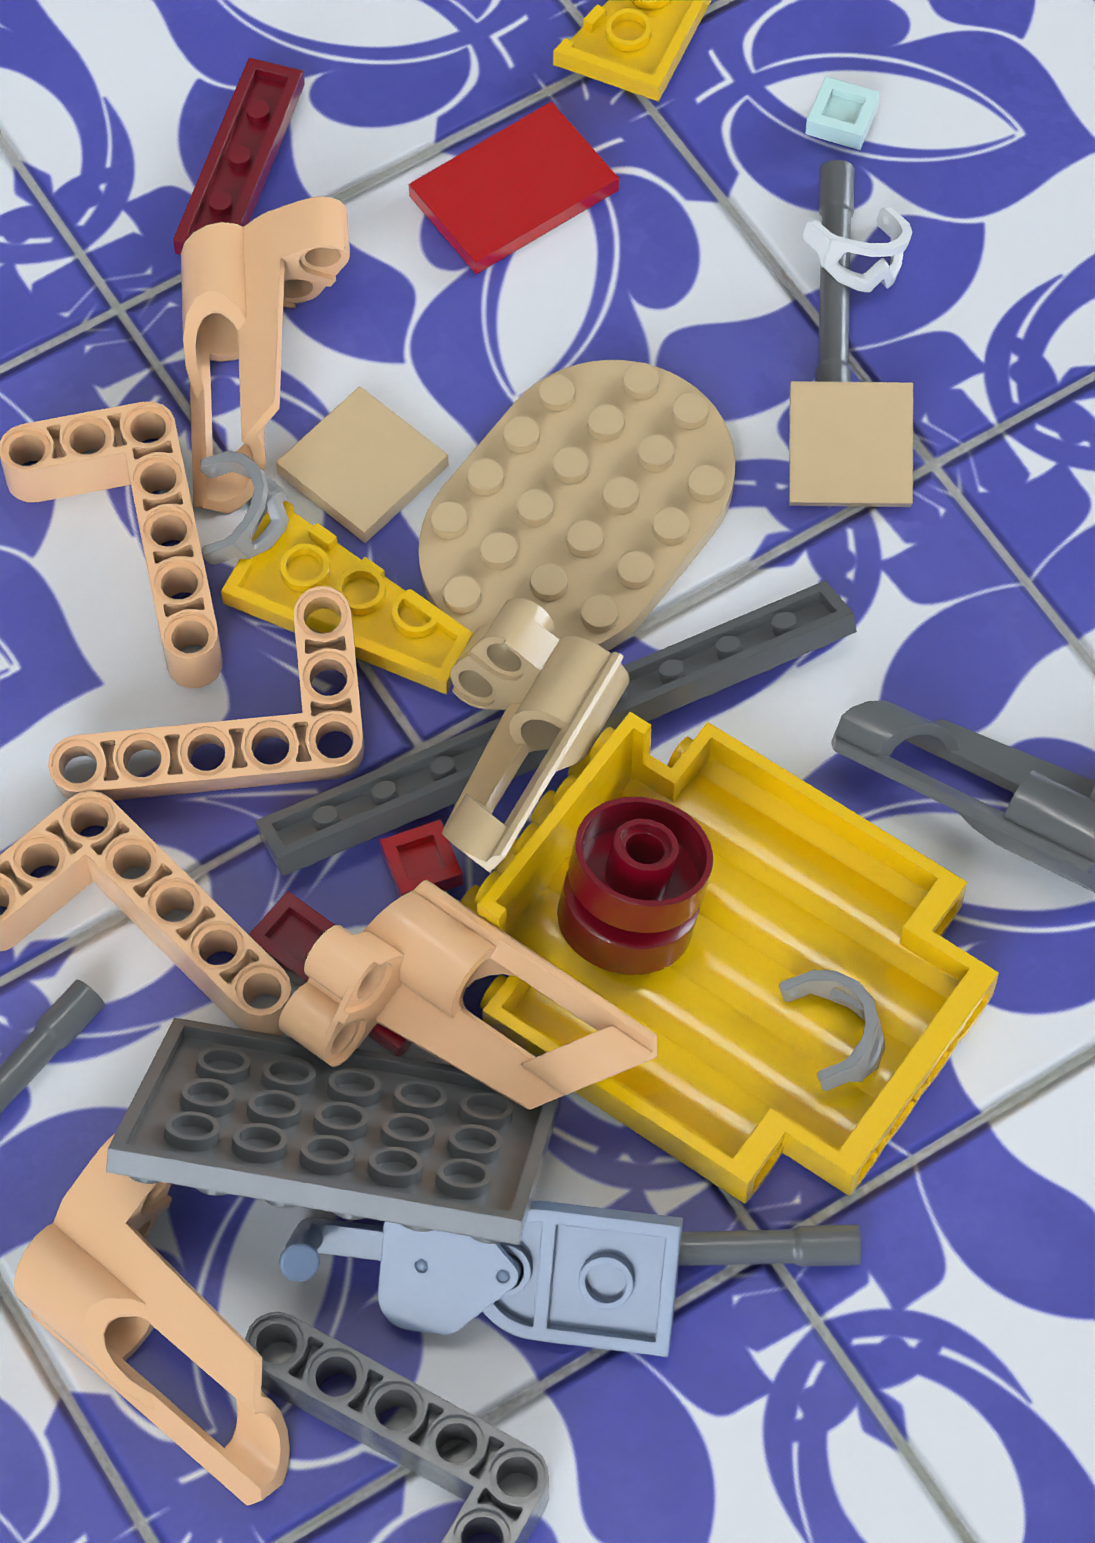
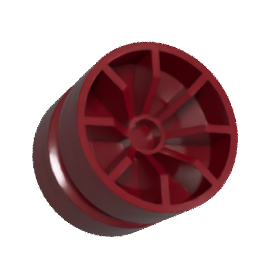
M617 798L602 803L584 817L577 830L557 909L559 928L570 947L589 963L601 969L625 975L653 973L677 961L683 955L691 940L700 905L712 872L713 851L706 833L691 816L681 809L653 798Z

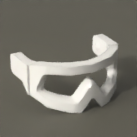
M885 207L880 209L877 225L891 237V242L867 243L839 237L831 233L819 221H811L806 224L803 238L817 251L821 266L839 283L858 291L871 292L880 282L887 289L894 284L902 265L903 252L911 240L912 229L910 223L892 207ZM847 252L869 257L891 256L890 267L887 261L881 258L864 274L850 271L841 266L838 261Z

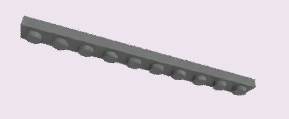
M825 580L623 665L628 672L630 682L598 737L608 727L616 730L629 712H632L646 722L656 719L665 713L705 696L713 695L724 688L759 673L769 671L778 665L856 633L854 613ZM502 717L256 820L261 841L281 875L285 876L301 868L311 866L320 860L360 843L370 841L381 834L456 803ZM548 750L529 752L514 778L537 769Z

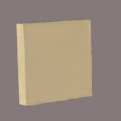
M791 381L789 404V506L911 507L913 504V383Z
M360 386L276 462L278 475L364 543L369 541L449 466L447 453Z

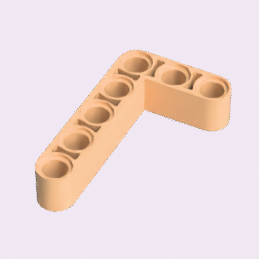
M154 401L138 402L25 423L8 430L0 440V460L9 491L19 500L42 502L131 485L167 670L171 678L183 687L202 688L210 685L218 678L222 670L223 658L175 419L171 411L163 404ZM148 439H159L152 443H142ZM88 450H99L93 454H82ZM29 461H38L36 464L30 466H21L22 464ZM159 489L170 490L164 494H151ZM170 540L181 541L179 544L174 546H161L163 543ZM180 592L192 593L190 597L185 599L171 598ZM190 645L203 646L200 651L195 653L181 652L182 649Z
M318 586L308 589L299 597L295 604L294 627L303 713L67 737L57 743L49 755L48 768L55 785L67 799L80 792L94 791L103 793L115 801L330 780L351 775L359 768L363 760L364 739L353 625L348 600L341 592L332 587ZM322 608L331 609L341 618L338 627L332 632L325 634L316 633L306 625L309 615L315 610ZM325 670H336L344 675L347 683L338 694L324 696L312 688V681L315 676ZM333 731L343 732L353 741L350 751L345 756L337 759L328 758L317 749L320 739L325 734ZM270 737L280 738L289 746V752L285 759L273 765L263 764L254 756L257 745L262 740ZM210 743L222 747L225 751V758L216 769L201 771L191 764V756L199 746ZM144 749L153 750L161 756L159 768L150 776L136 777L127 771L131 756L138 751ZM78 756H89L97 761L96 771L92 778L80 784L71 783L64 779V769L69 761Z
M87 791L74 795L0 854V906L7 907L5 912L0 915V951H6L17 945L93 882L239 1029L279 1036L285 1035L279 1029L278 1024L281 1012L292 996L290 978L285 970L112 799L103 793ZM98 825L105 827L104 831L96 836L84 837L79 835L82 830L89 826ZM50 865L57 867L52 874L46 877L36 878L30 876L40 866ZM133 867L148 869L145 875L136 879L121 877L126 870ZM175 909H185L191 912L182 921L170 922L163 919L167 913ZM226 951L235 955L231 961L223 965H212L206 962L208 957L216 952ZM270 994L279 998L275 1005L265 1009H257L248 1005L252 999L259 995Z

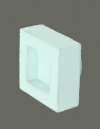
M825 76L807 118L805 134L861 150L879 107L880 92Z

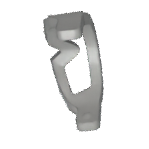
M230 450L201 459V472L209 478L235 472L252 479L254 485L251 505L243 521L225 539L203 546V558L209 564L216 565L234 558L251 559L270 549L284 533L289 521L283 506V501L288 500L284 490L245 454ZM266 506L270 516V523L265 531L256 540L252 541L251 533Z
M815 969L782 981L779 984V990L785 1002H791L808 994H814L849 1007L865 1021L862 1039L851 1055L844 1061L822 1069L817 1073L818 1080L824 1091L831 1090L847 1082H863V1079L878 1068L885 1050V1039L874 999L859 981L838 971H817Z

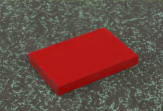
M551 101L409 183L408 187L409 197L471 270L478 274L619 191V177Z

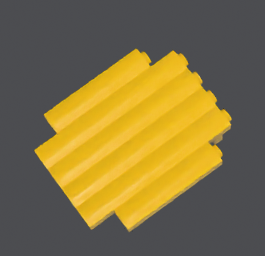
M629 712L616 730L611 727L606 728L590 748L586 757L569 767L568 777L562 782L556 792L549 790L540 799L532 813L531 824L523 831L519 839H515L505 858L494 868L495 871L485 879L481 887L478 885L472 886L460 902L657 1034L656 1058L574 1091L575 1093L744 1204L747 1203L764 1182L782 1153L850 1197L866 1177L885 1146L903 1125L922 1094L943 1069L957 1045L973 1027L994 994L999 972L942 937L962 907L967 882L709 722L704 725L694 740L687 736L677 745L669 759L668 765L662 763L650 755L651 724ZM622 797L653 798L681 809L701 826L711 843L713 851L712 872L687 949L670 966L660 971L642 975H625L610 972L583 959L566 942L559 928L557 918L558 903L580 823L595 807ZM815 969L817 971H838L859 981L874 999L885 1039V1050L878 1068L863 1079V1082H847L831 1090L824 1091L818 1080L817 1073L822 1069L844 1061L851 1055L862 1039L865 1021L849 1007L814 994H808L791 1002H785L779 990V984L782 981ZM499 975L488 987L480 1003L485 1023L535 1057L598 1032L517 976L509 975L507 978L504 975Z

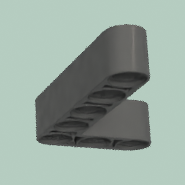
M270 1312L258 1317L249 1326L245 1340L260 1355L268 1345L274 1342L284 1341L296 1348L295 1353L290 1359L282 1363L273 1364L262 1359L261 1386L265 1390L465 1500L464 1505L441 1543H465L470 1536L483 1532L495 1535L501 1543H527L545 1512L549 1501L548 1466L543 1456L534 1448L290 1314ZM334 1374H344L356 1381L354 1387L342 1396L332 1397L320 1390L321 1383L327 1377ZM392 1407H404L415 1414L412 1423L400 1430L385 1428L379 1423V1419L386 1410ZM461 1439L467 1441L476 1449L475 1454L463 1463L453 1464L439 1456V1451L444 1444L452 1440ZM512 1473H523L534 1479L537 1485L530 1494L514 1498L501 1491L499 1484L506 1476Z

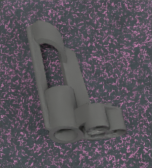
M886 700L867 701L851 707L842 714L831 740L835 752L956 810L973 829L994 844L1095 893V781L947 720L931 721ZM905 740L1015 794L1004 813L890 756L895 748Z

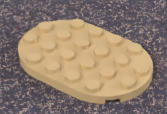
M626 360L591 361L561 369L538 381L514 402L443 485L429 506L419 537L420 572L427 600L474 634L476 629L482 625L493 623L507 600L524 598L540 605L550 615L554 624L552 634L559 640L561 637L572 635L592 641L607 651L613 649L633 634L713 537L728 512L734 489L735 453L730 432L724 419L710 400L695 386L669 371L647 363Z

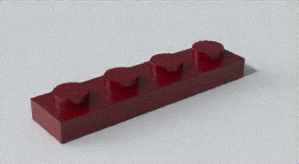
M248 58L173 238L175 254L181 255L185 241L193 232L206 225L224 222L244 227L249 223L304 88L303 70Z

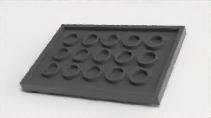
M174 1017L108 1147L106 1172L129 1176L134 1181L153 1184L164 1182L193 1187L208 1195L221 1196L233 1194L261 1199L276 1207L290 1208L301 1206L329 1211L344 1219L359 1220L369 1218L397 1223L417 1232L437 1230L470 1236L474 1240L485 1244L505 1242L519 1245L560 1108L561 1097L528 1110L448 1064L356 1049L345 1062L339 1066L332 1067L291 1037Z

